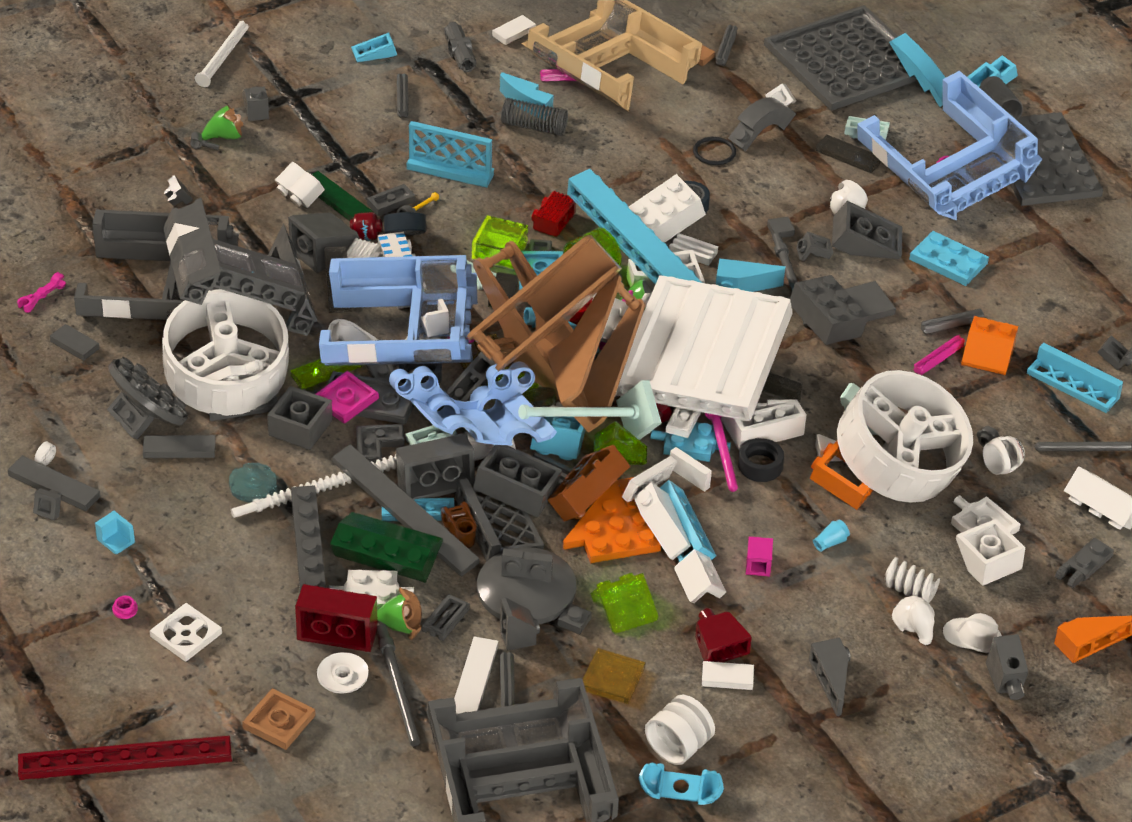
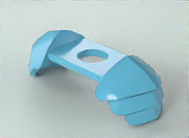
M650 763L645 764L639 774L641 788L647 795L655 799L664 797L698 802V805H705L717 800L724 790L720 773L704 769L702 775L698 776L664 771V764ZM676 781H686L689 789L685 793L676 792L673 788Z

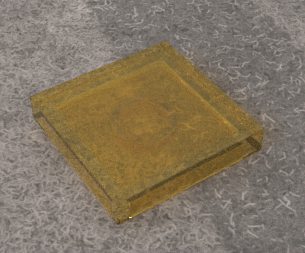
M598 648L582 679L586 692L629 704L645 670L646 662Z

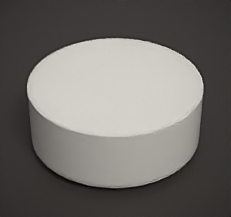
M47 441L41 444L35 454V461L47 466L56 454V446Z

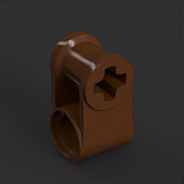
M461 502L459 506L451 508L442 507L441 517L444 526L468 549L471 548L475 543L477 525L471 515L468 504Z

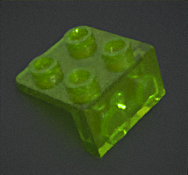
M629 573L619 577L618 581L612 583L610 580L596 584L597 588L590 593L593 602L601 600L611 630L615 634L658 620L659 616L643 573L635 576L633 573Z

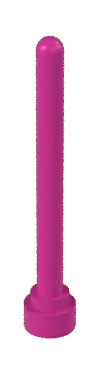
M705 413V416L713 424L728 489L731 492H735L738 489L721 422L722 416Z

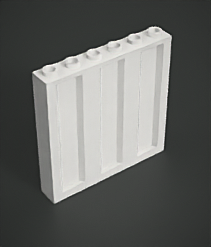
M659 275L642 315L617 388V395L623 396L640 381L649 380L655 402L658 404L750 422L792 316L790 299L782 296H771L760 292H749L738 288L733 289L716 284L711 285L694 280L689 281Z

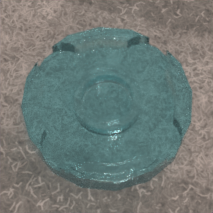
M261 463L243 464L242 468L238 469L237 467L229 476V489L232 495L241 501L252 502L254 499H264L267 494L273 495L277 488L275 472L273 473L270 467Z

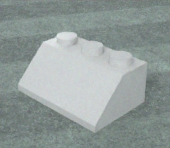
M1078 466L1064 489L1066 493L1070 494L1069 500L1079 506L1085 503L1090 506L1089 512L1099 518L1105 515L1110 518L1108 523L1119 530L1122 527L1131 529L1132 496L1094 473Z

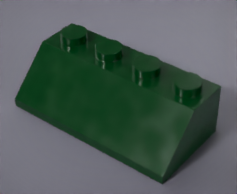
M351 512L339 522L330 545L336 557L380 570L397 571V575L426 583L442 545L443 538Z

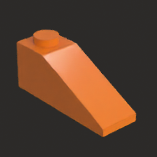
M1132 616L1076 618L1070 622H1064L1057 629L1054 644L1072 663H1075L1131 636Z

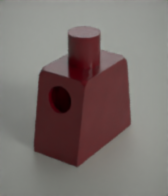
M706 608L699 613L700 620L696 622L695 637L704 661L725 662L750 654L752 637L730 612L715 615L710 608Z

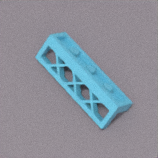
M1045 343L1039 347L1037 359L1027 369L1028 375L1105 413L1120 399L1123 381ZM1041 366L1047 369L1048 372H1040L1036 369ZM1063 377L1067 379L1068 382H1060L1056 378ZM1083 387L1087 389L1088 392H1081L1076 388ZM1103 397L1109 401L1105 404L1097 400V398Z
M668 480L660 489L669 494L690 545H692L693 550L695 549L712 560L717 555L683 489ZM682 553L677 558L681 562L686 556Z

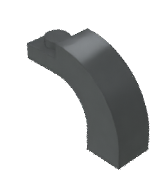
M767 97L760 99L740 114L737 118L740 123L728 139L746 152L763 129L775 124L782 130H785L796 113L775 98Z

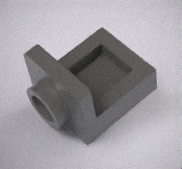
M1112 335L1106 339L1097 352L1116 370H1119L1124 364L1129 366L1132 363V347L1129 350L1126 349Z

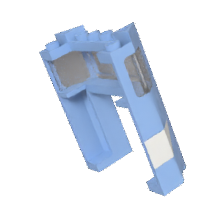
M960 71L943 79V111L978 142L925 169V160L922 159L911 164L880 136V120L875 115L857 124L858 140L939 215L957 220V213L959 211H963L965 208L998 192L1019 179L1026 183L1042 161V158L1037 154L1038 138Z
M466 255L331 259L329 276L334 308L411 306L407 340L332 342L330 330H321L319 350L322 364L325 363V366L461 363L473 361L472 345L469 344L466 338L470 333V325L467 324H471L472 304H478L477 274L472 273L471 264H467ZM438 299H443L449 311V333L427 337L421 326L420 317L425 316L428 312L438 311Z

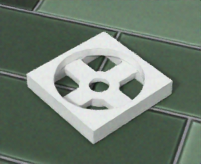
M187 603L150 630V637L185 662L222 634V627ZM184 616H189L195 620L189 625H182L178 622ZM205 627L208 631L202 639L196 635V632ZM167 629H171L176 633L169 641L164 635ZM185 630L191 632L189 636L181 635V633ZM182 643H191V644H192V645H188V646H180Z

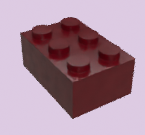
M306 584L302 585L295 605L297 640L371 652L378 626L377 596Z

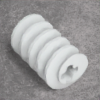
M895 557L885 574L884 581L888 588L895 586L897 592L904 590L906 596L913 594V596L922 597V599L929 603L936 594L940 578L934 582L933 573H930L925 578L924 569H921L916 574L915 565H912L907 570L906 561L898 566V558Z

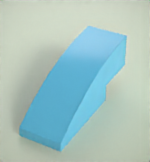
M1002 55L992 64L985 62L967 78L978 87L984 79L990 76L999 77L1007 84L1018 76L1017 67Z
M500 74V92L506 98H513V100L516 99L517 101L523 100L524 102L527 101V103L538 104V106L541 104L542 106H549V108L552 106L553 108L554 95L540 91L539 84L509 74Z

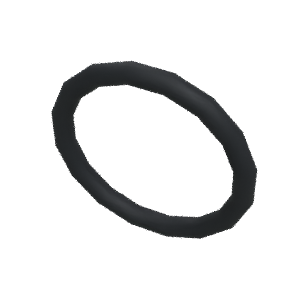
M711 136L697 141L693 147V153L703 163L723 165L734 159L736 148L727 139ZM720 141L731 148L732 154L725 160L710 161L701 157L697 150L700 144L704 142Z

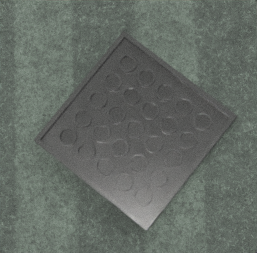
M865 5L764 38V46L831 111L918 81L915 75L909 77L889 43L898 36Z

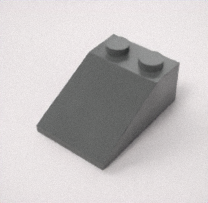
M846 201L833 216L832 247L849 255L900 259L902 257V226Z

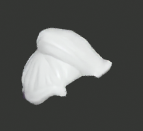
M918 596L905 597L900 600L892 613L894 623L902 632L907 630L917 633L920 643L924 645L931 644L935 622V613L931 605L925 599Z

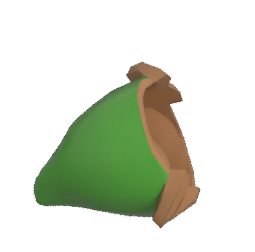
M229 105L223 107L207 123L202 132V139H238L242 137L241 127H243V122L240 120L241 115L235 114L234 108L231 109Z
M400 587L399 592L401 594L383 604L377 610L378 621L385 624L388 628L409 634V639L412 640L422 627L420 625L422 619L421 605L413 592Z

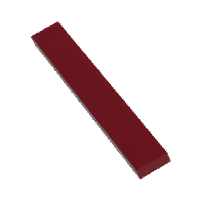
M230 735L19 753L18 777L19 780L232 762Z

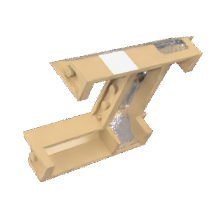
M598 0L597 9L590 11L589 19L548 37L549 26L542 23L529 29L528 41L521 43L536 57L628 112L634 77L627 73L616 79L599 67L630 53L672 79L684 84L687 80L689 69L698 64L702 48L701 42L628 0Z

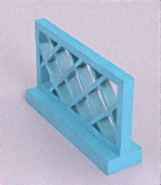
M411 121L409 124V159L407 161V169L487 188L494 176V168H492V139ZM415 130L422 131L426 136L421 139L415 133ZM435 135H442L446 141L441 143ZM430 139L436 147L430 149L425 141ZM455 140H462L466 146L461 148ZM450 144L456 152L451 154L445 146ZM419 145L425 152L416 151L415 147ZM475 145H486V150L481 152ZM469 148L476 154L472 159L465 152ZM440 150L446 157L438 156L435 152ZM460 154L466 162L457 160L455 157ZM480 159L486 166L477 165L475 161Z

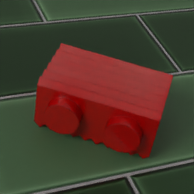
M554 190L549 197H544L541 207L533 211L531 217L533 229L558 237L571 218H573V215H575L576 202L567 194H560Z

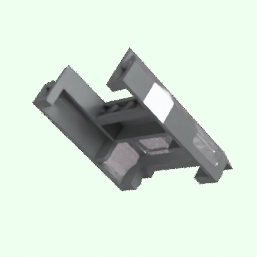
M582 678L557 681L556 691L553 692V699L540 700L456 714L454 697L428 701V710L426 711L454 822H486L484 812L479 813L477 803L573 787L577 789L586 822L607 821L610 816L612 820L618 816V795Z

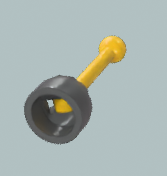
M432 193L430 198L415 207L404 205L397 210V213H416L418 209L428 203L437 201L439 194Z

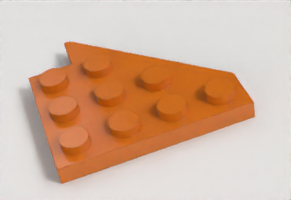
M634 477L616 480L592 504L563 540L564 550L584 546L590 564L661 551V544L641 516L635 500L627 502L622 498L629 481Z

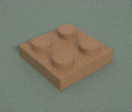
M272 688L245 718L242 724L244 730L287 750L316 715L314 708Z

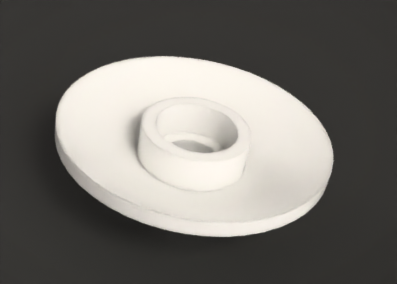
M335 653L321 661L317 669V678L319 683L331 692L350 693L358 690L366 683L369 673L368 666L361 657L355 654Z

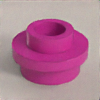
M120 596L115 600L112 611L117 618L129 619L136 615L138 606L132 597Z

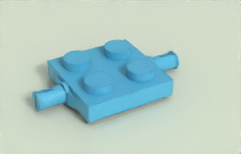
M696 422L689 438L652 430L651 439L664 441L663 454L670 455V451L677 447L695 460L710 462L711 455L715 450H719L713 425L708 423ZM727 442L728 449L730 452L731 442Z

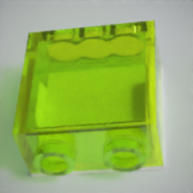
M487 215L472 241V260L494 256L501 249L505 248V244L509 241L515 242L519 249L524 251L528 244V225ZM510 259L502 260L493 265L514 270Z

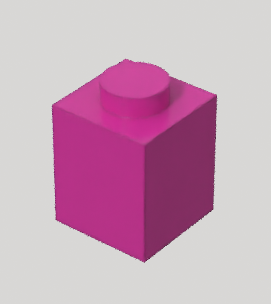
M749 536L746 575L770 577L773 538Z

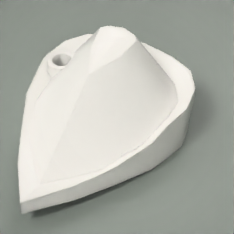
M345 319L333 320L328 327V330L331 332L332 342L378 340L355 323Z

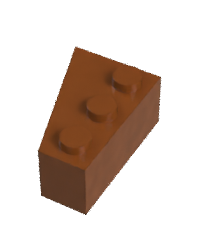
M614 444L585 455L547 500L564 522L573 518L578 520L585 515L586 509L631 466Z

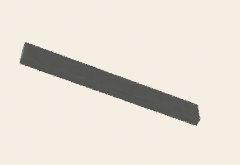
M351 444L332 456V462L406 528L443 538L437 556L461 577L479 564V558Z

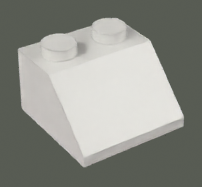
M997 519L956 535V540L968 572L982 586L1022 569L1025 547Z

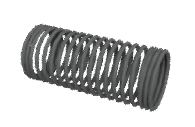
M990 76L981 82L979 88L1016 120L1021 117L1023 113L1022 103L1003 80L996 76Z
M513 98L505 99L501 111L502 124L536 129V131L550 132L560 136L564 134L568 121V111L565 109L560 110L559 108H552V106L549 108V106H542L541 104L538 106V104L527 103V101L524 102L523 100L517 101L516 99L513 100ZM518 103H519V108H518L517 116H516V119H515L516 110H517V105H518ZM522 105V111L519 119L520 108ZM526 105L525 115L523 118L524 107ZM533 106V112L530 120L531 109ZM528 107H529V113H528V117H527V120H526L527 110H528ZM540 108V114L537 122V116ZM535 109H536V115H535V119H534V122H533L534 112H535Z

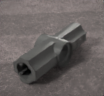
M450 22L444 27L449 54L455 58L459 69L463 70L464 73L471 72L476 67V59L472 52L470 37L465 36L461 25H458L456 22Z

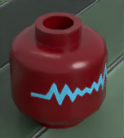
M374 212L357 213L353 219H350V228L357 232L359 239L371 241L376 240L379 232L383 231L382 219H378Z

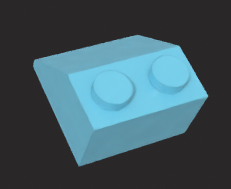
M544 417L557 433L552 439L537 443L532 438L530 449L536 450L537 453L542 455H559V458L564 460L577 459L586 431L585 428L574 417Z

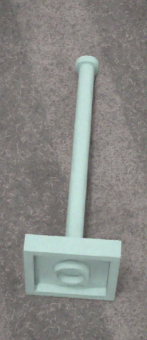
M649 380L640 381L616 400L618 407H529L528 405H521L518 410L521 419H528L529 417H621L628 443H637L662 423Z

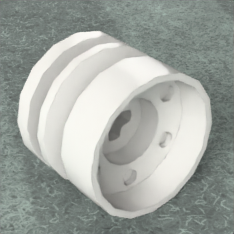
M683 694L677 695L664 707L663 711H659L647 722L645 734L652 749L668 763L682 765L694 755L697 749H700L715 735V725L711 715L700 702Z

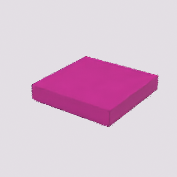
M349 371L343 373L315 394L332 400V415L344 424L379 399L377 391Z

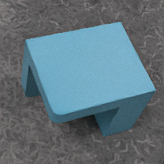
M112 511L95 522L97 540L114 554L120 553L135 543L133 525L116 511Z

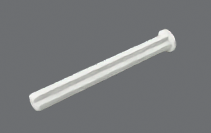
M244 21L238 23L204 70L196 74L195 81L199 86L208 87L210 85L212 76L248 30L249 25Z

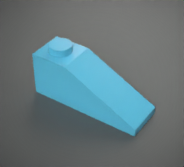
M719 258L716 285L733 289L738 288L749 292L781 287L784 285L786 266Z

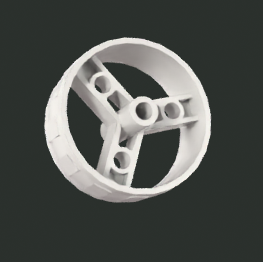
M222 289L209 290L202 305L185 300L173 310L167 319L163 331L164 338H162L164 374L170 389L186 405L205 413H216L226 416L250 412V410L268 403L278 394L284 384L289 363L288 330L283 317L271 304ZM235 324L246 326L262 333L274 344L278 351L238 339V328ZM208 326L211 342L182 360L177 361L172 351L178 342L194 330ZM256 359L262 362L264 371L243 380L215 381L203 378L227 366L244 365Z
M901 370L885 371L869 379L859 389L844 410L837 428V442L841 455L856 477L870 489L885 497L910 503L929 500L942 492L960 472L961 467L970 456L973 446V432L969 419L957 400L942 386L929 378ZM899 408L905 409L908 413L905 414ZM868 427L886 441L882 447L874 439ZM943 448L946 457V469H918L919 452L921 450Z

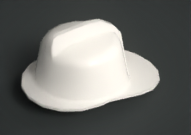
M982 613L974 614L968 618L952 619L943 627V635L949 643L983 653H989L994 637L1002 636L995 620Z

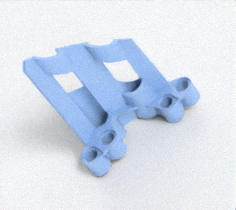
M515 362L509 369L503 368L499 372L495 368L497 364L490 366L486 371L488 386L476 388L470 395V401L467 402L454 400L443 391L435 374L426 366H419L410 374L404 369H396L390 374L389 382L395 391L402 397L410 400L435 427L449 434H453L454 430L459 427H464L476 442L512 446V438L518 433L530 434L537 443L552 439L557 433L544 417H529L528 419H521L519 417L518 410L521 405L533 407L522 393L530 388L535 381L534 372L523 362ZM526 371L524 377L518 379V375ZM503 374L502 379L495 382L496 377ZM424 376H429L428 381L421 383ZM406 378L405 384L398 386L399 381ZM496 399L492 408L483 410L487 401ZM441 406H444L442 410L437 412Z

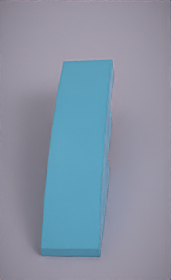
M906 33L890 41V45L909 77L915 75L924 92L930 90L937 104L941 107L943 105V79L946 77L937 65Z

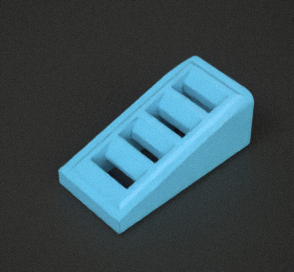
M389 33L351 47L357 62L397 56Z

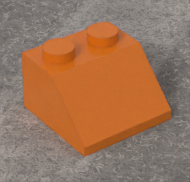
M974 316L961 365L1006 375L1015 347L1019 326Z

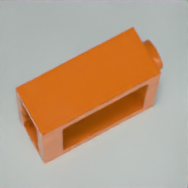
M836 441L834 444L830 442L825 448L822 458L818 456L812 463L811 468L813 472L810 479L858 510L874 490L870 489L863 482L858 487L826 466L834 456L845 462L838 442Z

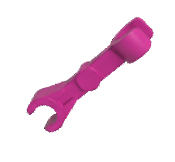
M59 272L55 273L51 277L50 282L44 287L38 288L37 292L19 298L17 301L18 308L24 306V312H31L41 298H45L55 288L62 289L65 287L66 282L62 280L65 276Z

